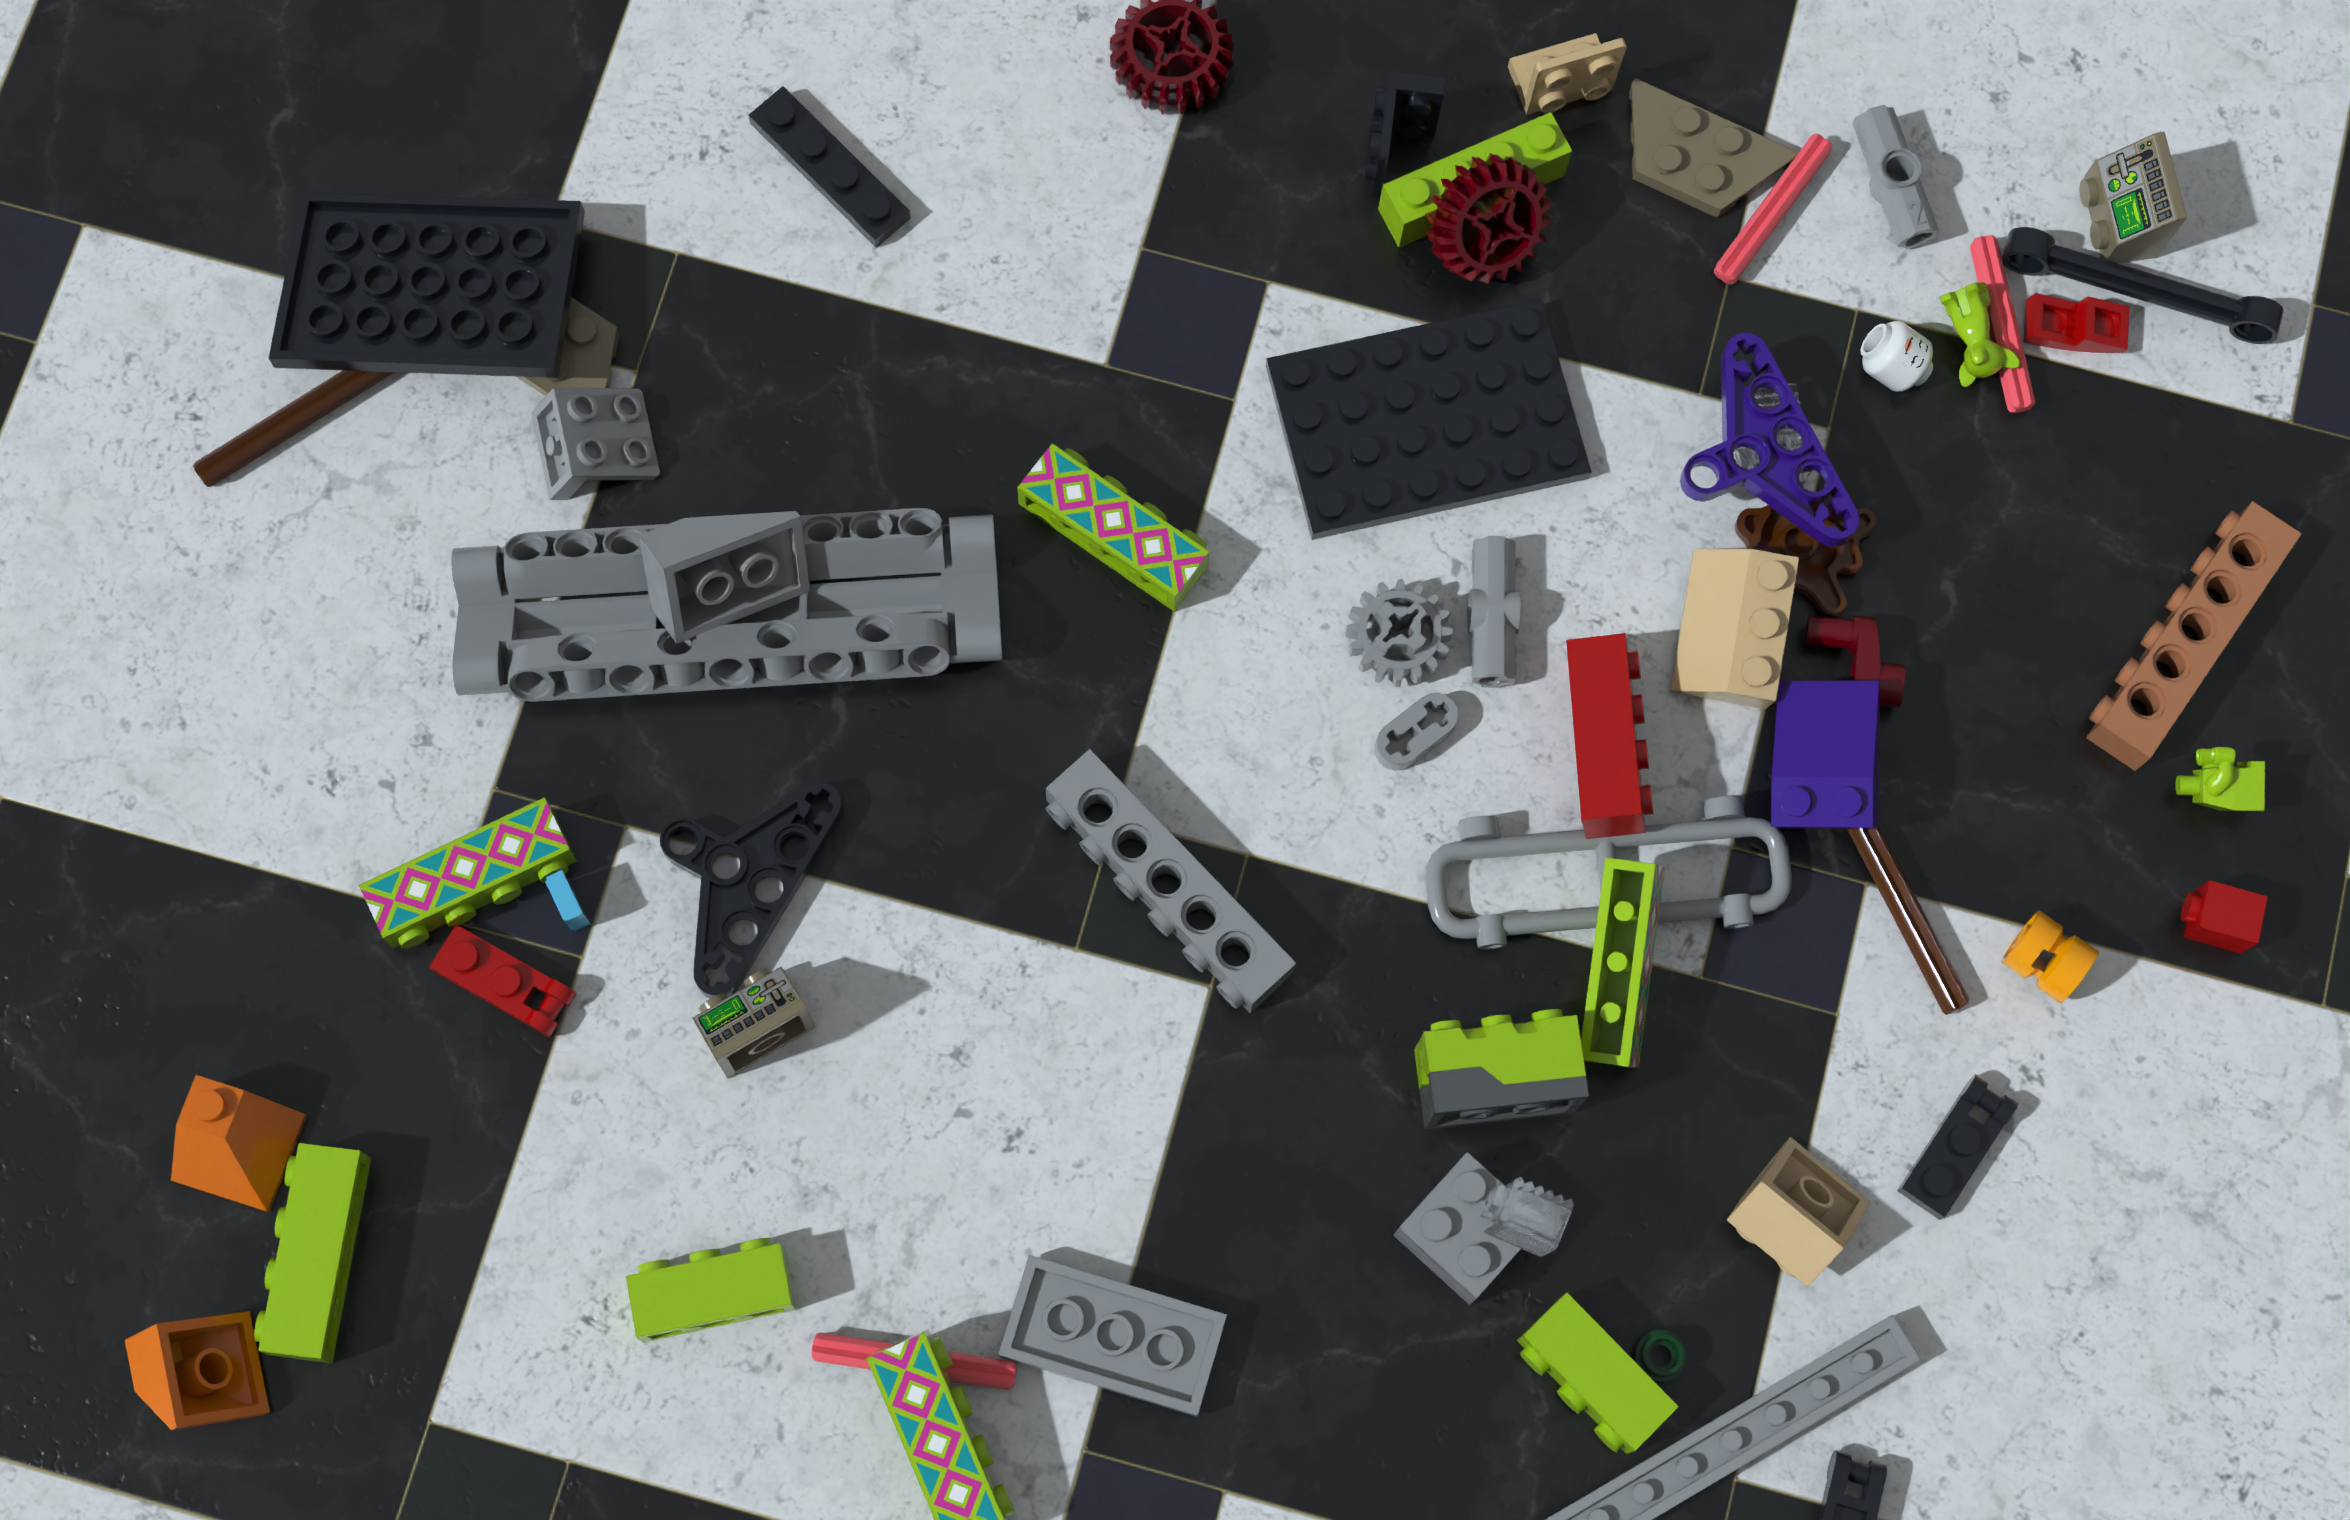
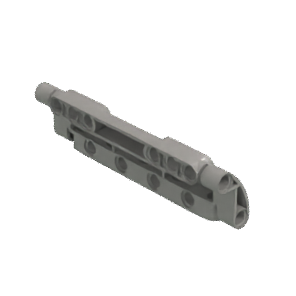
M928 508L800 515L809 581L941 572V576L810 584L809 582L810 592L731 623L721 625L677 644L652 611L639 539L640 534L667 524L522 533L510 538L505 543L503 553L499 545L454 548L451 560L452 576L459 604L452 663L455 691L458 696L510 692L517 699L538 702L937 675L943 672L949 664L1001 661L1002 643L993 514L949 517V524L943 525L942 517ZM648 591V595L516 603L515 600Z

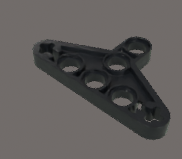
M818 781L804 786L725 838L687 818L675 819L663 828L660 835V846L666 858L673 865L701 880L693 971L697 987L707 998H712L722 993H726L727 997H729L738 990L839 823L843 814V802L838 790L832 784ZM826 795L829 796L828 803L832 810L830 813L821 811L813 822L814 829L820 830L817 836L805 825L793 823L796 816L799 815L803 822L807 824L813 812L808 802L811 799L819 801ZM681 830H688L697 835L696 848L687 855L675 854L670 849L672 836ZM793 835L802 836L809 843L807 854L799 860H789L781 854L782 843L786 838ZM723 854L735 855L740 860L738 873L729 879L717 877L713 874L712 870L714 861ZM765 878H776L783 884V893L780 898L771 903L760 901L755 896L757 884ZM740 920L752 921L757 926V936L748 945L740 946L730 940V929ZM722 942L733 955L744 958L738 964L731 957L725 967V972L730 978L726 984L718 981L714 987H710V979L705 972L709 967L717 970L726 958L723 952L715 951L718 944Z

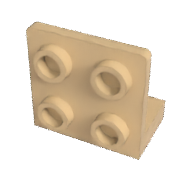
M1597 33L1510 58L1508 69L1526 115L1538 111L1552 113L1564 107L1568 102L1582 98L1596 100L1605 96L1614 87L1627 48L1624 39L1619 38L1601 44Z

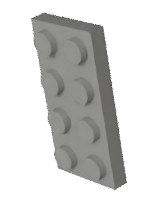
M1029 1255L998 1356L1197 1417L1227 1314Z

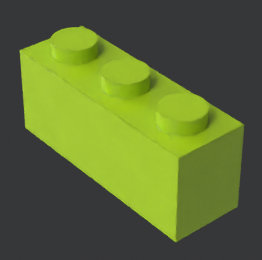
M759 1238L741 1243V1251L721 1255L720 1249H707L690 1254L689 1263L669 1266V1260L664 1259L638 1265L639 1273L626 1276L636 1338L645 1343L796 1310L784 1247L781 1243L772 1245L771 1238Z
M1567 1292L1517 1339L1524 1347L1520 1355L1525 1362L1539 1375L1542 1376L1547 1371L1561 1386L1557 1390L1560 1398L1578 1414L1584 1409L1598 1424L1594 1429L1596 1435L1614 1452H1617L1620 1448L1626 1454L1636 1451L1679 1407Z

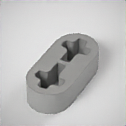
M1430 693L1415 702L1379 732L1375 744V755L1379 763L1385 768L1394 771L1404 770L1412 766L1448 738L1454 731L1458 720L1456 704L1447 695L1441 693ZM1427 708H1430L1433 712H1438L1441 709L1446 712L1443 719V727L1436 722L1424 730L1419 727L1426 720ZM1410 733L1413 735L1414 738L1407 744L1406 756H1403L1398 751L1392 755L1387 752L1390 744L1389 737L1392 736L1394 740L1400 741Z

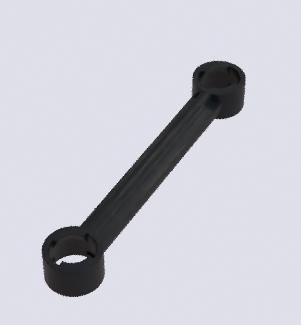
M2018 227L2012 229L2008 233L2002 255L2003 265L2013 272L2031 276L2049 272L2229 327V332L2235 338L2244 342L2267 344L2275 341L2278 337L2284 310L2274 300L2260 296H2246L2237 300L2055 245V240L2050 234L2036 228Z

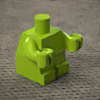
M2213 747L2212 749H2197L2196 762L2199 766H2202V769L2193 770V776L2178 775L2175 782L2176 794L2193 795V803L2220 811H2265V761L2237 762L2236 768L2233 766L2235 761V750L2233 748Z

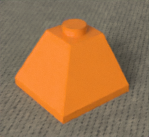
M196 1075L176 1123L171 1181L270 1213L285 1175L287 1162L294 1152L307 1115L248 1091Z
M250 1311L157 1323L125 1340L134 1391L170 1430L263 1416L270 1413Z

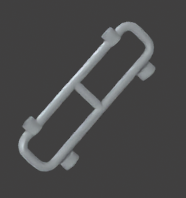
M1737 795L1719 796L1704 800L1705 821L1645 825L1646 833L1586 839L1584 831L1500 837L1498 817L1475 816L1458 822L1460 841L1442 845L1432 853L1426 864L1425 873L1427 902L1432 921L1442 932L1454 938H1476L1478 949H1496L1507 946L1506 936L1596 928L1599 908L1507 916L1491 914L1472 919H1459L1449 911L1445 870L1452 862L1595 850L1601 892L1605 857L1617 859L1615 848L1758 837L1766 843L1769 851L1772 885L1766 893L1758 895L1732 894L1721 898L1660 903L1658 923L1723 917L1724 928H1743L1754 925L1753 915L1774 911L1786 901L1792 884L1789 849L1784 834L1778 828L1771 827V822L1763 818L1745 817L1743 798Z

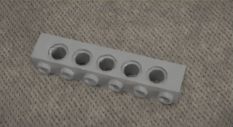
M1090 749L1046 787V801L1049 803L1046 811L1051 818L1064 830L1071 826L1082 837L1083 840L1079 843L1081 848L1097 865L1105 861L1117 874L1113 880L1119 889L1132 901L1139 897L1150 908L1151 911L1147 915L1155 927L1167 937L1173 933L1186 946L1182 950L1186 959L1198 971L1203 972L1205 969H1208L1220 983L1216 988L1231 1006L1237 1009L1242 1005L1251 1013L1294 973L1296 962ZM1102 804L1110 809L1112 815L1104 822L1095 823L1087 819L1084 812L1091 805ZM1135 839L1145 846L1146 851L1138 858H1127L1119 852L1118 847L1125 840ZM1168 874L1178 880L1180 887L1174 893L1162 894L1155 890L1152 882L1156 877ZM1205 910L1212 915L1214 924L1206 930H1196L1188 924L1186 917L1192 911ZM1232 945L1240 946L1247 952L1249 960L1241 966L1228 965L1221 957L1222 950Z

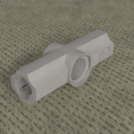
M1881 105L1870 108L1863 114L1856 116L1852 124L1872 176L1869 184L1870 192L1874 199L1882 204L1897 246L1904 247L1907 250L1922 246L1927 241L1936 238L1939 229L1920 180L1922 164L1919 157L1909 150L1894 108ZM1888 173L1898 174L1902 177L1903 181L1893 180L1889 177Z
M1487 536L1482 539H1474L1472 549V589L1469 591L1467 606L1468 633H1472V683L1486 688H1500L1506 685H1513L1516 675L1515 634H1518L1520 626L1521 597L1520 592L1515 591L1516 541L1509 540L1505 536Z

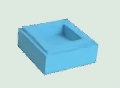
M560 870L547 876L545 883L569 929L576 932L591 925L564 872Z

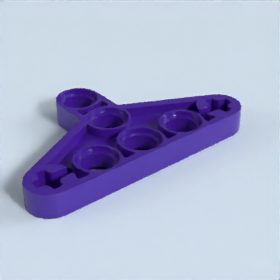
M1752 333L1736 334L1727 343L1721 357L1722 443L1695 454L1687 461L1680 477L1682 490L1689 498L1705 502L1743 486L1823 545L1830 547L1844 545L1850 540L1859 525V515L1856 507L1765 342ZM1739 349L1744 354H1754L1750 364L1751 369L1745 360L1738 362L1735 360ZM1753 371L1756 378L1751 381L1748 387H1745L1743 382L1748 381ZM1763 387L1774 390L1779 396V405L1772 409L1759 406L1755 401L1754 391ZM1786 428L1795 430L1801 436L1802 446L1796 450H1787L1781 447L1776 438L1777 432ZM1742 447L1751 448L1758 454L1759 465L1753 469L1740 467L1735 462L1734 451ZM1699 466L1710 468L1716 475V484L1710 488H1701L1695 485L1691 479V470ZM1805 470H1815L1824 478L1825 487L1817 492L1808 491L1801 485L1799 474ZM1832 495L1833 498L1831 499L1826 508L1825 504L1821 502L1827 499L1828 496ZM1820 504L1816 511H1812L1810 505ZM1829 512L1834 519L1842 517L1845 520L1844 525L1840 529L1841 532L1835 526L1827 528L1824 524L1829 517Z

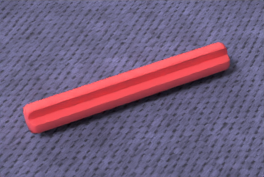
M1820 134L1810 136L1717 262L1714 268V275L1718 279L1729 285L1734 284L1829 156L1833 147L1829 140L1824 139Z
M1994 235L1980 236L1973 240L1970 250L1978 283L1986 282L1991 303L1987 307L1990 320L1991 340L2003 348L2012 350L2017 354L2021 362L2018 368L2010 369L2003 367L1999 370L2007 409L2011 413L2026 412L2032 409L2036 401L1998 239Z
M819 1332L813 1340L812 1358L816 1362L870 1369L866 1358L895 1343ZM949 1352L953 1366L946 1368L951 1382L1010 1390L1014 1387L1017 1372L1015 1362Z

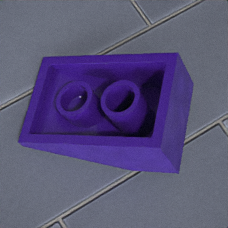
M1779 681L1772 765L1771 827L1778 829L1879 830L1880 681Z

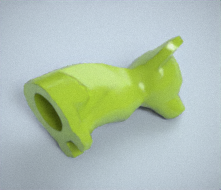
M1975 282L1939 297L1947 315L1952 319L1956 333L1967 345L1964 352V362L1959 370V379L1962 386L1969 387L1977 377L1986 378L1996 374L2003 367L2010 369L2020 367L2021 362L2016 353L1990 340V320L1987 307L1990 305L1991 300L1986 282Z

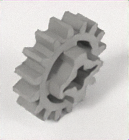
M1398 579L1395 590L1389 591L1384 582H1380L1377 586L1376 597L1364 591L1360 598L1363 608L1352 606L1349 618L1355 623L1347 625L1345 637L1355 639L1356 641L1350 644L1348 652L1350 656H1363L1359 665L1361 672L1371 667L1377 670L1375 682L1380 683L1387 674L1393 676L1394 686L1400 687L1403 676L1409 675L1412 682L1416 685L1421 681L1422 669L1434 675L1439 666L1435 658L1445 660L1450 648L1443 643L1451 641L1453 629L1442 627V625L1448 622L1450 613L1448 610L1436 611L1435 607L1437 606L1439 596L1434 594L1427 599L1422 597L1423 585L1420 583L1411 592L1405 590L1403 579ZM1393 605H1403L1407 607H1394ZM1369 620L1373 623L1372 628L1378 633L1372 644L1367 635ZM1426 622L1431 632V643L1429 646L1426 644L1427 639L1421 634V629ZM1409 627L1407 637L1400 634L1395 638L1389 639L1391 629L1399 632ZM1390 659H1404L1405 661H1393Z

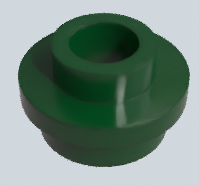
M1654 1330L1645 1334L1638 1341L1634 1357L1635 1362L1654 1382H1668L1678 1377L1684 1370L1687 1362V1351L1682 1340L1674 1333L1667 1330ZM1655 1347H1661L1667 1351L1669 1359L1665 1366H1658L1652 1361L1651 1352Z

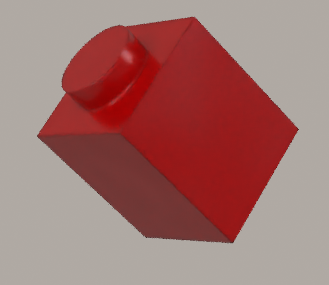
M2209 880L2194 890L2193 893L2189 892L2184 900L2181 910V920L2186 922L2183 938L2242 954L2259 943L2268 896Z

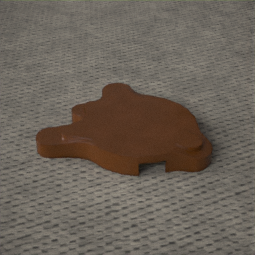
M1820 504L1810 505L1812 511H1816ZM1769 505L1763 508L1743 510L1735 522V532L1745 543L1747 549L1799 557L1794 592L1808 597L1822 616L1838 618L1847 607V599L1837 580V574L1842 573L1853 576L1862 569L1863 558L1859 548V541L1872 533L1877 524V517L1868 508L1857 509L1859 525L1848 542L1837 547L1825 546ZM1829 512V517L1824 524L1827 528L1835 526L1841 532L1840 529L1844 525L1845 520L1842 517L1834 519Z

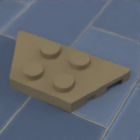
M1634 78L1631 84L1629 100L1632 103V122L1630 128L1631 143L1634 149L1632 157L1633 179L1716 218L1734 207L1736 201L1741 197L1749 196L1762 187L1765 180L1782 168L1786 170L1797 154L1795 150L1637 78Z
M571 297L558 378H517L544 396L553 387L610 388L613 373L611 370L612 359L616 356L620 336L618 328Z

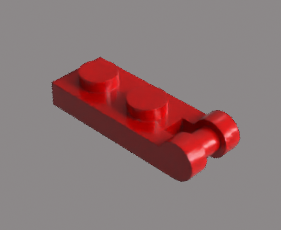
M457 924L429 966L433 972L547 1037H550L557 1027L558 1023L554 1020L563 1006L569 1007L577 995L575 991L566 985L544 975ZM538 990L545 994L546 997L539 1008L535 1010L527 1005Z

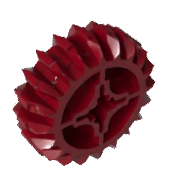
M1140 0V9L1131 5L1128 6V9L1125 11V19L1118 18L1115 24V34L1110 38V50L1112 51L1110 66L1112 70H1117L1115 72V80L1118 86L1127 85L1126 94L1129 100L1142 95L1141 105L1144 109L1148 108L1153 102L1159 103V111H1161L1162 115L1168 110V105H1176L1177 110L1182 115L1186 111L1187 102H1191L1200 110L1204 104V96L1215 100L1219 92L1218 85H1226L1229 80L1228 70H1231L1234 65V54H1232L1234 38L1231 34H1227L1228 23L1226 19H1217L1218 11L1215 5L1202 9V0H1192L1191 2L1185 0H1158L1157 2ZM1191 33L1203 42L1209 55L1200 52V46L1190 41ZM1180 44V50L1178 52L1176 49ZM1135 49L1143 52L1144 58L1154 63L1153 72L1148 70L1139 61L1135 54ZM1166 52L1167 57L1164 60V53Z
M1491 153L1486 161L1480 157L1472 156L1468 170L1463 166L1455 165L1457 177L1452 181L1450 179H1441L1442 185L1445 188L1442 195H1430L1437 209L1425 214L1428 222L1433 225L1426 231L1428 239L1434 243L1431 247L1434 255L1443 262V266L1451 273L1455 272L1464 280L1473 281L1476 278L1478 281L1487 284L1492 276L1506 281L1508 268L1511 267L1514 271L1522 272V259L1525 257L1536 259L1535 252L1532 249L1535 243L1547 242L1545 235L1540 231L1542 228L1552 224L1550 217L1545 212L1553 205L1550 203L1549 198L1544 195L1547 191L1545 184L1537 178L1535 171L1527 165H1522L1513 157L1506 156L1502 159L1499 155ZM1464 219H1465V227H1464V231H1463V233H1462V225H1463V221H1464Z

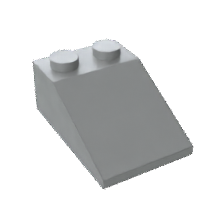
M797 511L683 518L639 535L652 611L676 644L810 592L801 516Z

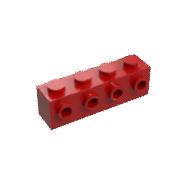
M1625 633L1566 640L1581 821L1586 839L1646 833L1645 815L1654 814L1651 785H1642L1640 770L1649 769V756L1646 739L1637 740L1636 725L1645 724L1642 694L1633 695L1632 680L1641 679L1638 650L1629 651Z

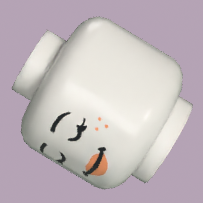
M1893 321L1886 325L1879 324L1875 326L1862 343L1860 351L1863 356V369L1871 377L1892 391H1906L1914 385L1919 386L1923 384L1933 370V363L1931 362L1933 357L1932 343L1902 321Z

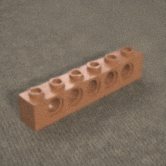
M2253 501L2240 514L2232 510L2222 521L2215 532L2222 539L2214 550L2207 546L2196 559L2190 571L2196 574L2189 587L2182 583L2176 589L2165 605L2172 612L2164 624L2156 620L2140 642L2146 648L2145 652L2138 661L2132 657L2128 660L2114 680L2121 687L2113 699L2105 695L2089 717L2095 725L2086 738L2134 771L2152 757L2302 534ZM2232 552L2241 554L2246 559L2248 567L2237 563L2233 558ZM2207 588L2217 591L2222 597L2223 604L2212 600L2208 595ZM2182 625L2191 627L2196 632L2198 641L2188 638L2182 630ZM2156 662L2166 664L2171 669L2173 678L2163 676L2157 669ZM2131 699L2142 702L2147 709L2148 716L2138 714L2131 705Z

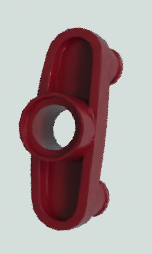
M1809 615L1806 623L1805 645L1848 649V653L1852 654L1850 681H1880V706L1900 708L1904 692L1905 665L1880 662L1878 629L1874 617L1853 615L1852 620Z

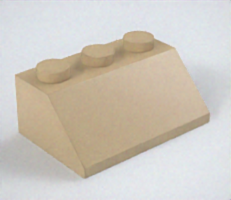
M1755 549L1693 550L1669 692L1760 709H1767L1776 701L1799 557Z

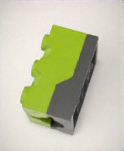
M1550 1009L1532 1013V1021L1527 1023H1512L1511 1015H1494L1482 1018V1026L1472 1029H1462L1461 1021L1447 1020L1431 1024V1031L1423 1032L1414 1049L1424 1128L1433 1129L1575 1113L1589 1097L1577 1015L1563 1016L1562 1010Z

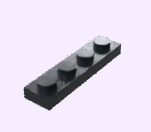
M784 86L748 115L750 124L876 248L911 219L910 210Z

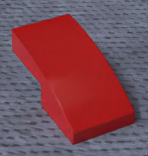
M2034 293L2026 299L2023 343L2069 351L2123 353L2128 350L2130 306L2089 296L2076 303Z

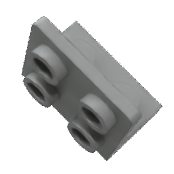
M553 387L531 412L550 500H568L586 480H655L660 475L644 397L640 389Z

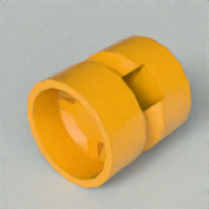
M2038 910L2015 937L2001 962L2024 979L2035 976L2037 978V988L2061 1004L2072 994L2095 962L2099 951L2076 935L2064 937L2063 926ZM2044 949L2048 952H2053L2047 961L2040 955Z

